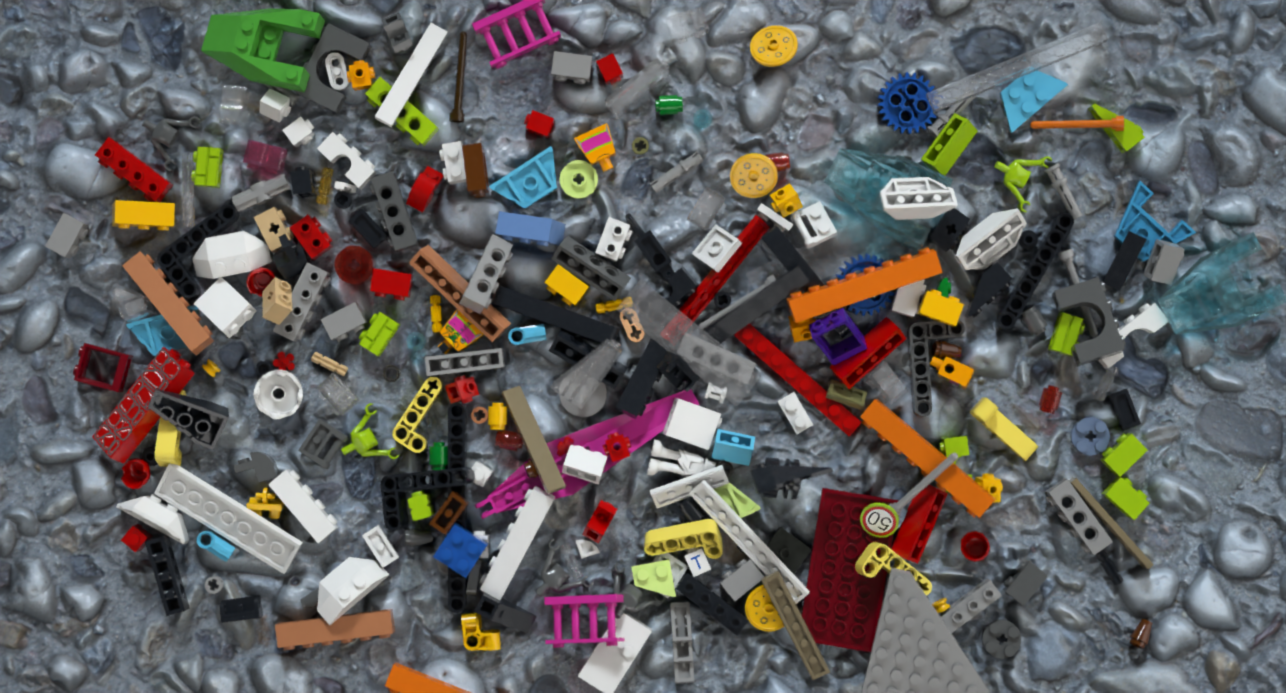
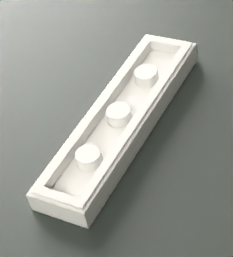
M720 465L652 489L650 494L656 508H660L692 497L689 492L703 480L713 489L729 484V480L723 466Z

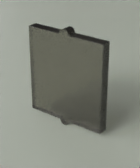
M537 137L533 157L551 146L554 155L556 176L560 177L568 144L556 142L554 139L547 140Z

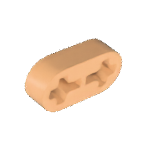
M624 308L620 312V320L626 334L632 342H640L644 338L645 333L637 313L632 308ZM626 311L634 314L631 317L633 324H629L627 319H623ZM632 326H635L637 331H641L639 339L631 337L630 334L633 333Z

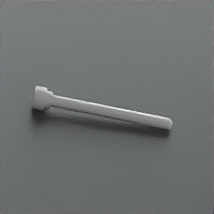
M1072 248L1057 253L1059 260H1062L1063 264L1065 263L1072 285L1080 283L1072 261L1074 260L1073 256H1075ZM1080 306L1090 336L1093 338L1097 337L1098 332L1089 307Z
M772 274L767 277V280L764 281L765 284L699 325V329L705 330L777 280L776 276Z
M956 453L948 456L897 503L889 504L896 511L898 517L901 515L900 512H902V508L958 459Z

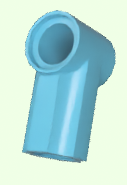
M544 324L513 328L508 334L509 342L518 346L547 340ZM515 331L522 334V340L519 342H515L511 338L512 333Z
M206 530L197 536L199 547L208 550L225 562L228 561L236 549L215 535L213 531ZM204 534L211 537L210 544L203 543L202 537Z

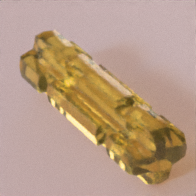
M324 167L322 170L323 178L321 177L318 190L319 195H317L316 199L318 204H327V195H329L332 181L330 178L333 177L334 172L332 168Z

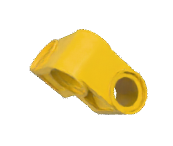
M461 614L463 643L466 649L471 651L501 649L500 630L481 631L482 619L480 614ZM470 636L476 637L478 644L470 646L467 643V638Z

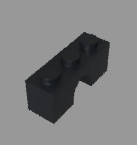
M683 266L667 279L673 289L671 296L662 298L653 290L638 302L637 305L651 322L655 319L660 321L667 315L665 312L670 307L674 309L681 303L680 299L684 295L689 297L696 291L694 287L697 285V282Z

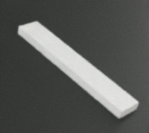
M430 23L376 113L375 119L392 128L445 39L447 31Z

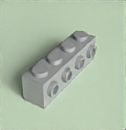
M308 262L306 263L292 291V311L280 325L276 324L273 332L294 342L302 339L305 333L303 328L306 322L309 323L314 315L312 310L315 305L320 303L323 288H327L330 283V273Z

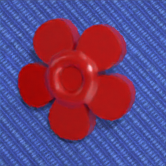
M281 351L277 354L279 359L273 360V366L279 367L278 370L286 371L288 369L291 371L295 367V364L291 362L294 360V356L291 353L285 357V353Z
M567 436L563 442L560 441L557 446V455H566L570 445L574 444V440Z

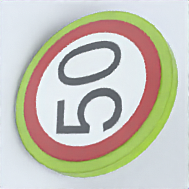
M872 503L863 509L860 523L868 534L875 537H888L897 530L899 517L891 506L884 503Z

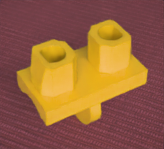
M268 487L263 488V493L256 492V497H250L249 503H247V508L261 517L263 510H269V518L279 519L284 506L282 500L276 498V493H269Z

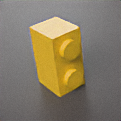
M559 264L544 282L548 285L546 287L548 291L554 295L559 293L563 296L561 300L569 306L572 304L576 306L589 289V286Z
M934 289L926 291L917 314L952 327L956 326L964 304L960 303V299L949 296V298L941 296L942 292Z

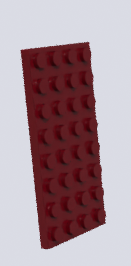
M822 488L806 588L810 592L804 597L801 614L817 644L871 652L882 607L887 572L881 568L874 577H866L856 571L855 564L870 543H881L891 549L893 534L888 537H875L868 534L861 526L860 516L863 509L872 503L889 505L890 503H897L899 500ZM880 548L876 550V556L880 554ZM869 563L865 565V572L869 569Z

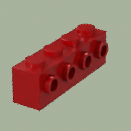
M110 137L106 139L95 154L99 158L97 162L105 168L110 166L114 169V175L121 180L123 178L129 181L128 185L136 191L139 189L145 193L143 197L150 202H161L173 187L172 183Z
M885 317L864 336L867 345L866 350L829 367L848 389H851L907 339L900 328L888 317Z
M928 485L912 499L891 550L902 558L917 564L919 563L948 495L947 492Z

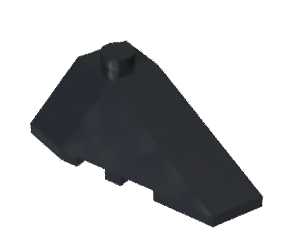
M156 388L148 404L151 410L164 420L172 423L177 430L190 437V440L195 444L214 450L229 418V409L224 406Z
M765 463L753 465L754 469L750 470L755 490L758 494L784 487L786 484L798 483L803 481V479H810L833 472L831 467L765 466Z

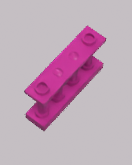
M523 0L472 23L476 34H483L494 60L489 62L492 68L500 69L506 66V62L543 45L548 44L550 46L559 42V38H561L560 31L553 33L542 9L543 4L546 3L545 0ZM531 9L536 12L546 34V37L537 41L525 17V12ZM514 17L519 20L529 42L528 45L518 48L507 24L508 20ZM496 25L501 27L512 51L503 56L500 55L490 33L491 27Z
M623 594L544 597L545 605H552V609H554V640H545L546 644H553V648L564 647V643L606 642V646H618V642H625V638H616L615 606H617L618 602H624ZM599 603H605V607H607L608 638H598L597 607H599ZM569 604L572 616V639L562 640L561 609L563 605ZM581 604H587V607H589L590 639H580L579 608H581Z

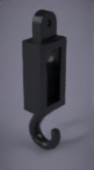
M627 213L625 218L638 236V239L634 242L654 271H660L663 277L668 279L670 276L667 273L670 272L671 275L674 273V270L669 265L672 262L653 233L650 230L645 233L633 216ZM658 253L664 257V261L660 265L653 262V256Z

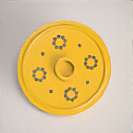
M778 25L761 29L753 36L750 43V51L754 60L768 67H776L789 62L795 56L798 49L796 35L789 28Z
M757 153L741 156L733 163L730 170L732 187L737 193L747 198H759L767 195L774 189L778 179L777 168L773 161Z
M764 585L752 590L745 602V613L749 622L755 628L767 632L783 628L784 624Z

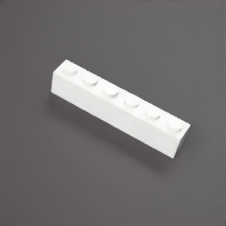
M537 486L533 490L528 489L524 500H526L524 507L519 506L515 514L518 517L515 524L510 523L506 531L509 534L506 541L501 540L497 548L500 551L498 556L492 557L488 565L491 567L489 573H484L479 582L482 584L481 591L501 600L556 496L552 494L547 495L546 491Z

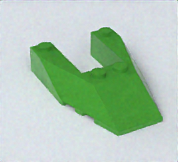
M270 8L211 15L201 51L252 82L305 93L310 74L304 67L277 62V54L284 31L320 39L325 20L320 13L302 9Z

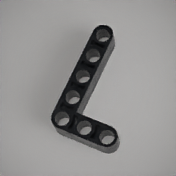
M230 204L221 206L158 254V264L183 297L189 299L198 298L201 288L182 261L196 252L205 238L217 236L234 224L240 217V212L237 211L236 207ZM233 209V216L227 219L225 216L226 211ZM217 220L218 227L215 230H211L210 223ZM197 232H202L203 234L200 241L195 240ZM182 243L187 245V250L184 253H181L179 250ZM170 254L172 260L169 264H165L164 257ZM178 270H182L183 277L177 280L175 273ZM193 285L194 293L188 295L186 289L188 286Z
M470 467L384 476L380 486L385 527L389 531L402 530L407 527L408 513L405 491L470 484L475 479L474 471ZM462 472H464L466 476L464 481L461 479ZM444 474L447 475V482L443 480ZM426 476L430 479L429 484L425 481ZM409 477H410L411 480H412V485H411V486L408 484V478H409ZM391 479L394 481V487H393V488L391 487V484H390ZM393 498L396 500V507L393 506ZM395 518L398 519V526L395 525Z

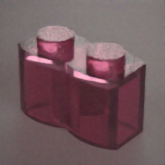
M248 140L243 162L248 164V168L258 170L259 167L266 168L265 172L277 175V171L283 172L288 150Z

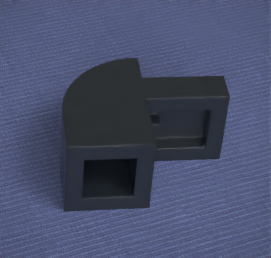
M283 234L279 236V240L284 251L273 256L277 269L286 281L304 269L307 259L301 243L295 244L293 239L289 240L287 235Z

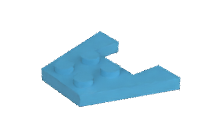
M1138 181L1114 237L1121 244L1128 231L1146 238L1147 240L1137 257L1141 262L1149 259L1156 239L1176 244L1196 232L1186 222L1180 220L1168 233L1141 208L1154 193L1141 181Z

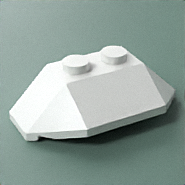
M929 177L894 178L880 192L884 211L896 220L934 218L958 206L953 188L946 187Z
M1019 209L992 213L962 236L956 256L965 270L986 269L1016 246L1023 228L1027 224Z
M245 231L205 238L192 260L197 277L214 279L253 271L272 262V257L265 241Z
M151 494V496H143L117 504L116 507L181 544L189 542L183 515L178 512V508L175 506L163 504L161 498Z
M347 558L319 582L318 613L329 625L333 624L385 580L389 573L382 568L377 560Z

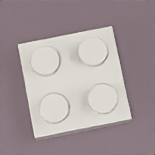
M715 224L693 251L692 255L718 273L742 242Z

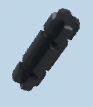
M1101 550L1095 556L1098 561H1101L1100 564L1108 577H1111L1112 583L1114 585L1122 583L1123 578L1117 573L1118 570L1111 559L1108 558L1106 551Z

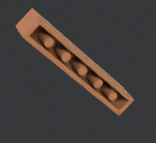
M429 245L420 249L409 262L414 269L491 342L498 339L512 324L491 304L488 309L484 308L480 314L459 304L468 282Z
M139 251L122 265L123 268L191 352L198 355L214 342L211 337L212 331L206 325L202 326L199 323L201 320L199 315L187 308L190 304L183 296L181 298L178 297L176 294L177 288L171 282L168 284L164 278L167 276L160 268L156 270L153 266L155 261L149 254L144 255Z
M393 609L345 614L331 625L323 617L281 622L275 624L277 647H283V650H292L297 645L309 648L314 647V643H322V646L332 645L333 641L341 640V643L352 642L353 638H360V641L371 640V636L379 635L380 639L391 637L390 634L395 632Z

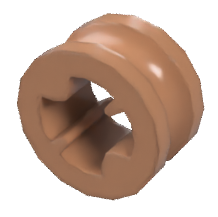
M476 407L471 412V418L477 424L485 423L488 420V411L484 407ZM483 410V414L485 413V418H481L480 421H478L476 419L477 417H475V412Z

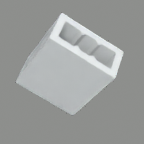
M222 277L194 303L229 338L236 334L240 327L246 321H249L257 311Z
M675 397L662 434L709 450V447H712L715 442L716 428L719 429L722 418H720L721 413Z

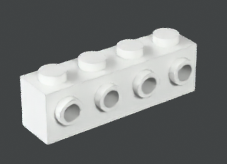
M286 469L268 485L315 541L321 543L338 528L336 525L338 521L332 514L328 515L324 511L325 506L319 499L315 500L311 495L313 493L306 484L302 485L299 481L300 476L294 470Z

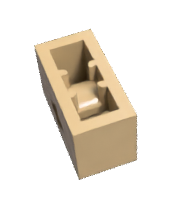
M273 207L254 217L270 251L273 253L283 249L279 236L286 234L289 240L295 237L290 228L286 227L284 223L286 217L282 210L278 211L277 208ZM274 225L280 227L277 229L278 233L272 232Z
M275 277L263 290V318L280 325L292 311L291 284Z

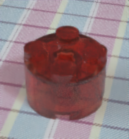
M351 245L338 253L335 258L334 267L337 275L344 282L351 285H362L372 279L373 268H376V262L368 250L360 246ZM355 261L359 264L356 270L351 267V264H355Z

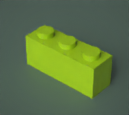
M954 113L921 160L931 171L945 177L978 130L968 119Z

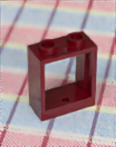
M84 343L79 349V363L75 365L73 370L74 380L115 392H123L133 355ZM92 350L120 357L113 384L85 377Z

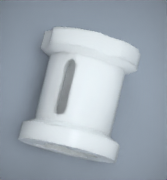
M709 382L704 398L707 399L709 397L723 404L728 387L721 388Z

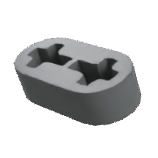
M482 560L477 561L469 574L466 595L476 596Z

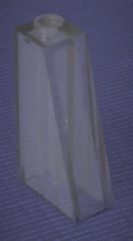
M656 58L605 99V106L619 119L670 75L668 71L670 67L664 60L660 61Z
M606 339L558 377L550 388L583 409L623 350L620 348L621 345L613 339L611 341Z

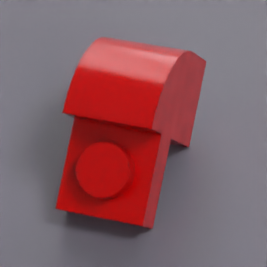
M427 166L424 172L420 173L416 179L406 204L423 213L431 202L434 191L443 180L444 175Z
M600 500L582 535L599 544L618 509L611 503Z

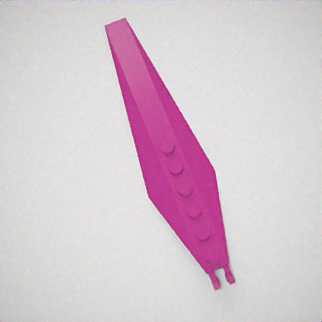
M692 389L687 392L683 390L645 405L646 408L642 416L638 415L636 419L623 413L548 442L547 446L566 485L564 489L550 494L556 496L555 499L570 496L590 483L589 481L562 473L567 454L558 456L557 446L560 441L563 442L565 437L569 436L574 440L573 446H582L586 450L597 451L606 456L602 445L606 444L607 435L618 432L619 435L623 434L624 438L628 436L631 448H628L631 454L664 430L675 397L695 405H700ZM614 443L613 447L615 450H619L621 445L620 443ZM608 455L603 473L621 460L612 462L610 455ZM523 464L489 494L488 498L475 504V507L477 509L485 506L488 502L491 503L493 509L485 511L480 515L484 519L495 512L497 514L519 508V506L524 507L526 503L524 497L528 489L533 490L535 486L544 491L545 489L539 476L535 479L534 477H528Z

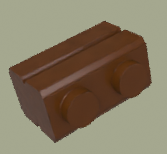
M453 491L429 524L446 535L467 507L469 501Z

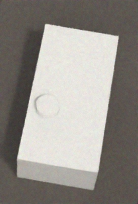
M626 612L623 613L620 619L615 618L616 638H625V642H618V646H606V642H598L578 673V677L603 693H614L652 632L650 627ZM608 627L601 638H608Z

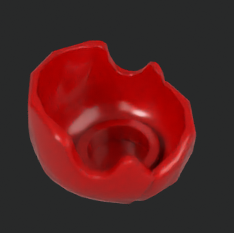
M263 267L251 271L246 281L249 292L262 297L263 290L275 278L274 273Z
M129 459L121 468L123 470L121 481L130 489H140L150 479V467L142 459Z
M972 531L962 537L961 552L967 560L973 562L982 561L989 554L990 544L983 533Z

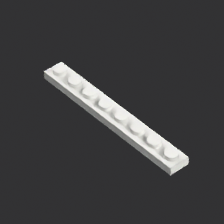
M705 480L701 481L689 492L694 500L766 576L779 570L796 604L809 594L810 591Z

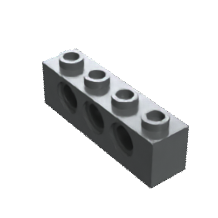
M391 171L371 178L370 189L372 194L377 196L378 202L375 203L378 212L383 213L384 220H382L384 230L389 231L390 238H388L391 249L400 252L418 246L419 243L395 173ZM387 189L391 190L392 196L389 199H383V192ZM393 207L397 208L398 214L395 217H390L388 214L389 210ZM399 225L404 227L402 235H396L394 232L395 228Z
M569 236L560 243L551 258L614 301L621 295L631 277Z

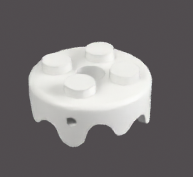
M272 370L265 373L258 380L254 389V399L258 409L272 419H281L294 414L303 398V389L300 381L294 374L285 370ZM280 388L284 391V396L276 398L273 395V391Z

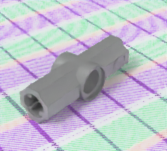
M281 174L268 181L253 184L250 186V189L232 196V201L237 211L241 212L252 206L262 205L271 201L273 197L290 190L291 186L286 175Z

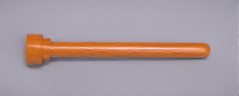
M1116 116L1112 120L1032 121L1030 127L1032 129L1112 128L1116 129V131H1124V116Z

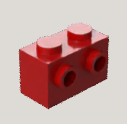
M306 215L289 228L311 259L316 260L333 247L330 243L333 240L327 232L323 233L319 228L321 223L315 216L312 218L310 215Z
M373 268L370 291L375 292L374 296L386 298V294L394 295L393 299L405 301V297L410 298L414 275Z

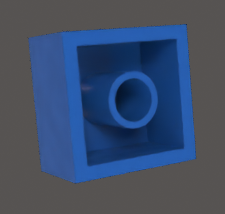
M455 523L433 557L466 578L489 543L458 523Z

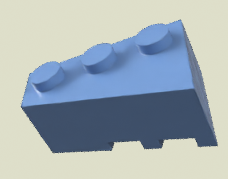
M499 211L495 234L502 236V239L506 241H513L514 238L526 244L537 242L536 245L559 246L563 241L566 224L550 218Z

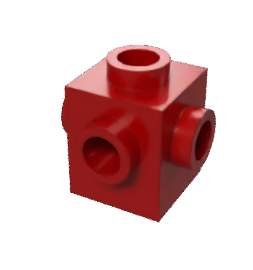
M465 375L454 378L455 382L445 385L451 404L459 401L465 404L473 401L472 397L479 395L474 377L465 378Z
M618 432L607 435L606 444L602 446L606 456L610 455L612 462L631 456L628 448H631L628 436L624 438V435H619ZM614 443H620L621 448L615 450L613 447Z

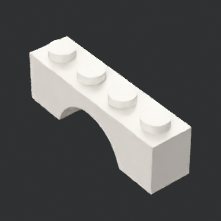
M1146 303L1138 309L1140 312L1137 315L1133 316L1132 314L1123 321L1125 324L1118 328V332L1124 339L1135 329L1155 333L1168 323L1169 320L1156 303L1150 305ZM1122 352L1098 361L1105 369L1110 368L1123 358L1124 354Z

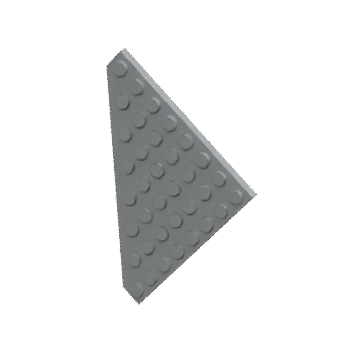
M891 568L861 693H991L936 609L930 603L922 588L916 582L912 573L906 570Z

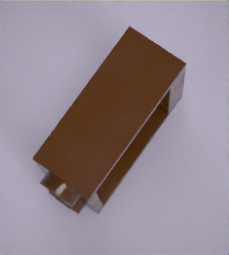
M482 143L462 145L467 190L474 198L486 197V193H490L484 147Z

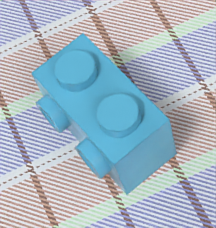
M717 429L711 458L749 466L755 437Z

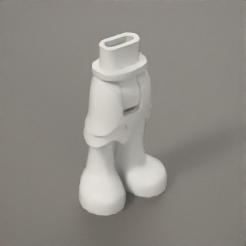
M654 439L651 456L678 460L679 464L650 458L647 475L654 476L658 471H666L689 477L714 468L716 462L708 461V458H703L685 450L678 449L679 451L667 449L663 447L661 441Z

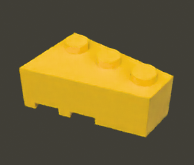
M115 200L112 208V226H118L119 229L138 227L139 230H149L150 227H157L159 231H169V228L174 227L175 203Z

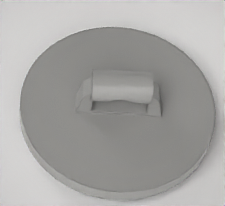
M579 369L569 373L563 379L559 389V397L563 407L569 413L579 417H588L599 412L604 406L607 399L606 384Z

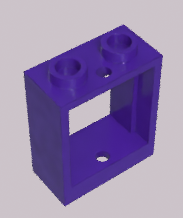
M844 308L834 311L809 325L813 340L833 366L867 349L864 335ZM845 323L853 335L830 346L823 337V334Z

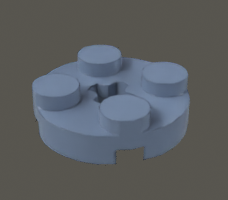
M1082 418L1071 429V444L1083 455H1097L1105 451L1109 444V429L1106 423L1098 418ZM1089 431H1092V434H1095V438L1092 439V442H1089V439L1085 438V435L1089 434Z

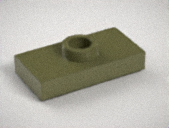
M832 379L826 394V398L859 410L863 409L867 392L854 387L848 389L843 383Z

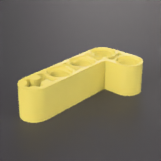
M429 377L424 382L392 432L393 438L415 453L425 451L428 446L426 438L415 430L443 389V382L438 377ZM437 381L438 389H432L430 392L434 394L433 397L424 393V390L429 391L431 389L430 382ZM421 396H426L428 399V404L425 407L420 406L418 403ZM411 412H415L418 416L415 423H411L408 420V415ZM400 428H404L407 431V436L404 439H400L397 435ZM415 439H421L423 442V446L419 450L413 445Z
M182 390L179 394L186 396V391ZM162 417L159 420L155 460L160 467H167L169 463L181 466L182 452L179 449L181 432Z
M982 397L971 409L970 414L1022 460L1027 461L1038 448V445L998 411V407L988 398Z
M712 519L653 529L645 534L644 551L651 556L703 546L706 556L711 559H717L722 555V536L718 524Z
M870 543L855 564L856 571L866 577H874L881 568L889 574L891 568L908 570L912 573L916 582L920 583L919 585L926 595L932 590V584L926 577L884 544ZM880 548V554L876 556V550ZM894 559V566L890 567V562ZM869 563V569L865 572V565Z

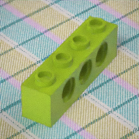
M379 77L365 93L368 97L366 101L374 108L377 105L381 107L382 99L388 95L392 86ZM407 101L403 108L406 110V114L396 119L397 124L395 126L403 133L407 131L411 135L410 139L417 146L420 143L425 146L438 132L439 128ZM414 121L420 122V127L417 130H411L410 128L411 123Z

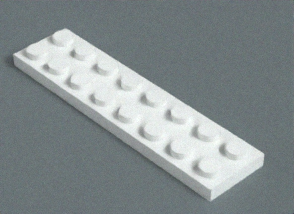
M168 464L154 492L158 497L283 574L289 569L303 543L179 465Z

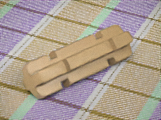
M315 352L311 358L312 362L320 363V366L333 372L336 371L341 376H345L348 371V367L342 364L339 365L338 362L326 356L323 357L318 352Z

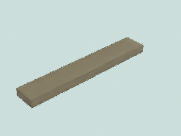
M517 386L502 391L504 401L547 495L564 489L566 485L521 387Z
M1072 477L1069 482L1087 506L1143 568L1150 569L1154 564L1080 481Z
M779 570L761 578L812 680L830 673Z

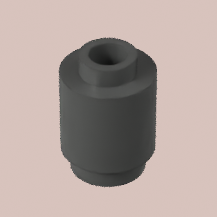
M1035 306L1021 313L1023 316L1022 320L1030 334L1035 333L1037 336L1046 331L1045 326L1048 324Z

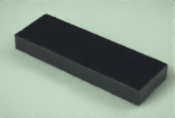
M1128 231L1103 279L1104 284L1119 291L1121 290L1147 240L1146 238Z

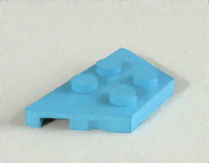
M1028 68L1000 92L1010 133L1015 131L1068 84L1033 68Z
M550 146L489 187L524 209L533 205L557 189L552 147Z
M195 305L187 307L191 312L199 313V309ZM161 314L126 324L127 328L138 337L137 339L147 347V350L153 356H156L162 347L169 350L172 348L179 350L187 347Z

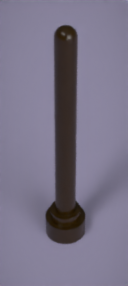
M462 31L459 37L454 109L449 114V121L454 123H464L465 114L461 110L467 33L465 31Z

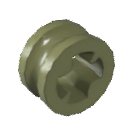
M638 137L633 141L632 150L635 154L642 155L648 151L649 143L645 138ZM639 141H643V145H646V148H643L641 151H637V148H635V143L638 144Z

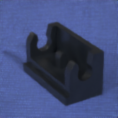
M670 351L667 352L656 367L678 390H681L688 383L684 388L687 392L696 381L700 380L696 372L680 356Z
M260 595L221 600L219 604L221 623L255 619L263 616Z

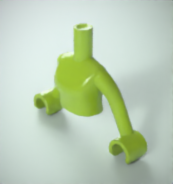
M1049 156L1042 157L1040 160L1018 159L1014 160L1009 166L997 161L994 168L1005 173L1003 183L1018 200L1017 209L1022 213L1027 212L1022 208L1023 204L1030 206V202L1024 201L1015 186L1022 189L1031 174V171L1024 169L1022 166L1049 168L1044 164L1045 159L1052 161V158Z
M373 403L366 405V414L350 434L352 443L341 448L343 454L346 455L356 450L361 456L365 457L389 456L391 459L399 458L400 455L393 457L391 454L392 450L396 449L395 447L390 450H369L378 445L371 428L368 427L361 432L359 431L362 430L371 415L377 413V410L371 413L369 412V407Z

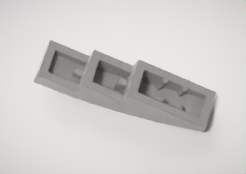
M670 603L675 684L694 683L690 603Z

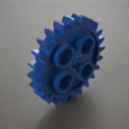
M906 72L903 78L899 73L897 74V80L892 76L890 78L891 83L887 81L884 83L887 89H880L883 95H879L877 98L882 100V102L878 103L877 106L882 107V110L878 114H884L881 121L888 120L886 127L893 125V132L899 128L900 134H903L906 130L907 134L910 135L912 129L915 133H918L919 127L925 130V124H932L929 118H936L933 112H937L939 109L934 107V105L938 104L939 100H934V97L938 93H932L935 86L928 87L930 80L923 82V75L917 79L916 73L909 77V73ZM907 86H912L915 89L914 95L907 93ZM891 96H896L899 99L898 105L891 103ZM910 100L912 104L905 106L904 103ZM918 102L925 104L924 111H920L917 108ZM902 112L909 114V121L902 120Z
M867 253L863 259L862 255L858 254L857 260L854 257H850L851 263L844 261L845 269L839 267L842 273L835 276L842 280L845 279V275L856 270L862 273L864 272L863 269L867 267H880L884 259L880 258L877 261L876 255H873L870 259V255ZM888 291L877 295L875 299L868 298L850 304L846 310L850 312L853 309L855 315L860 311L862 316H865L867 311L872 316L873 310L880 313V306L886 309L885 301L891 303L892 301L888 297L889 295L895 296V294Z

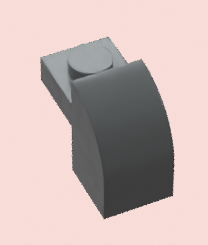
M399 12L382 19L395 53L404 52L410 46H413L411 37Z
M264 452L250 453L251 461L249 458L238 460L239 464L234 465L235 473L254 468L258 483L274 479L280 475L275 460Z

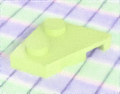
M731 483L714 488L716 493L740 518L761 509L759 505Z
M669 559L631 566L635 586L676 597Z

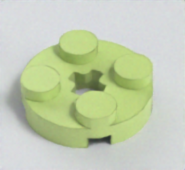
M571 161L560 173V185L566 195L572 198H586L594 193L597 187V172L586 161ZM577 174L584 178L580 185L573 181Z

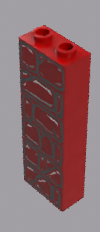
M162 347L92 436L111 459L124 464L160 419V416L148 407L155 388L179 394L195 374L190 369L191 364L181 359V354L175 349L169 350Z

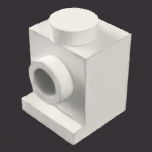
M476 461L471 468L475 473L473 482L481 487L486 484L494 472L479 461Z

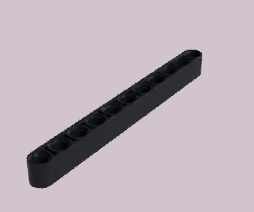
M453 403L448 408V469L453 468V465L456 463L462 467H467V410L462 403ZM455 406L462 408V414L459 417L453 415L452 410ZM455 425H459L462 428V433L459 436H455L452 432ZM455 444H459L462 447L460 455H455L452 451ZM462 472L461 479L464 481L466 476L465 473ZM467 484L462 485V491L459 493L466 500ZM453 486L448 487V497L453 492ZM467 507L457 519L465 529H467ZM448 567V608L451 612L457 614L462 612L467 605V577H463ZM456 579L462 582V588L459 590L455 589L452 585ZM453 600H461L463 604L462 608H454L452 604Z

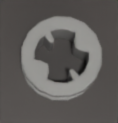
M219 576L209 577L205 582V589L211 594L220 592L224 586V582ZM214 580H217L216 584L219 585V587L214 588L215 590H213L212 585H210V581L213 582Z

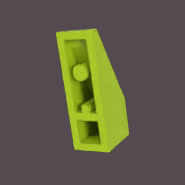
M1095 103L1088 108L1096 120H1112V118L1119 116ZM1125 118L1124 131L1103 128L1122 154L1145 138L1142 128Z

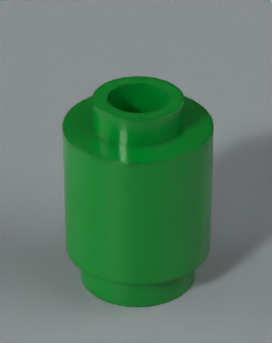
M677 95L659 96V100H655V109L659 111L660 115L683 112L682 97H677Z
M433 442V446H429V465H431V470L447 469L448 446H445V442Z

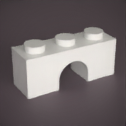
M332 132L317 149L333 164L341 157H348L351 160V168L345 176L362 190L371 178L377 174L373 170L375 166L368 159L364 162L359 157L361 153L354 146L349 148L345 144L348 140L340 133L336 135Z

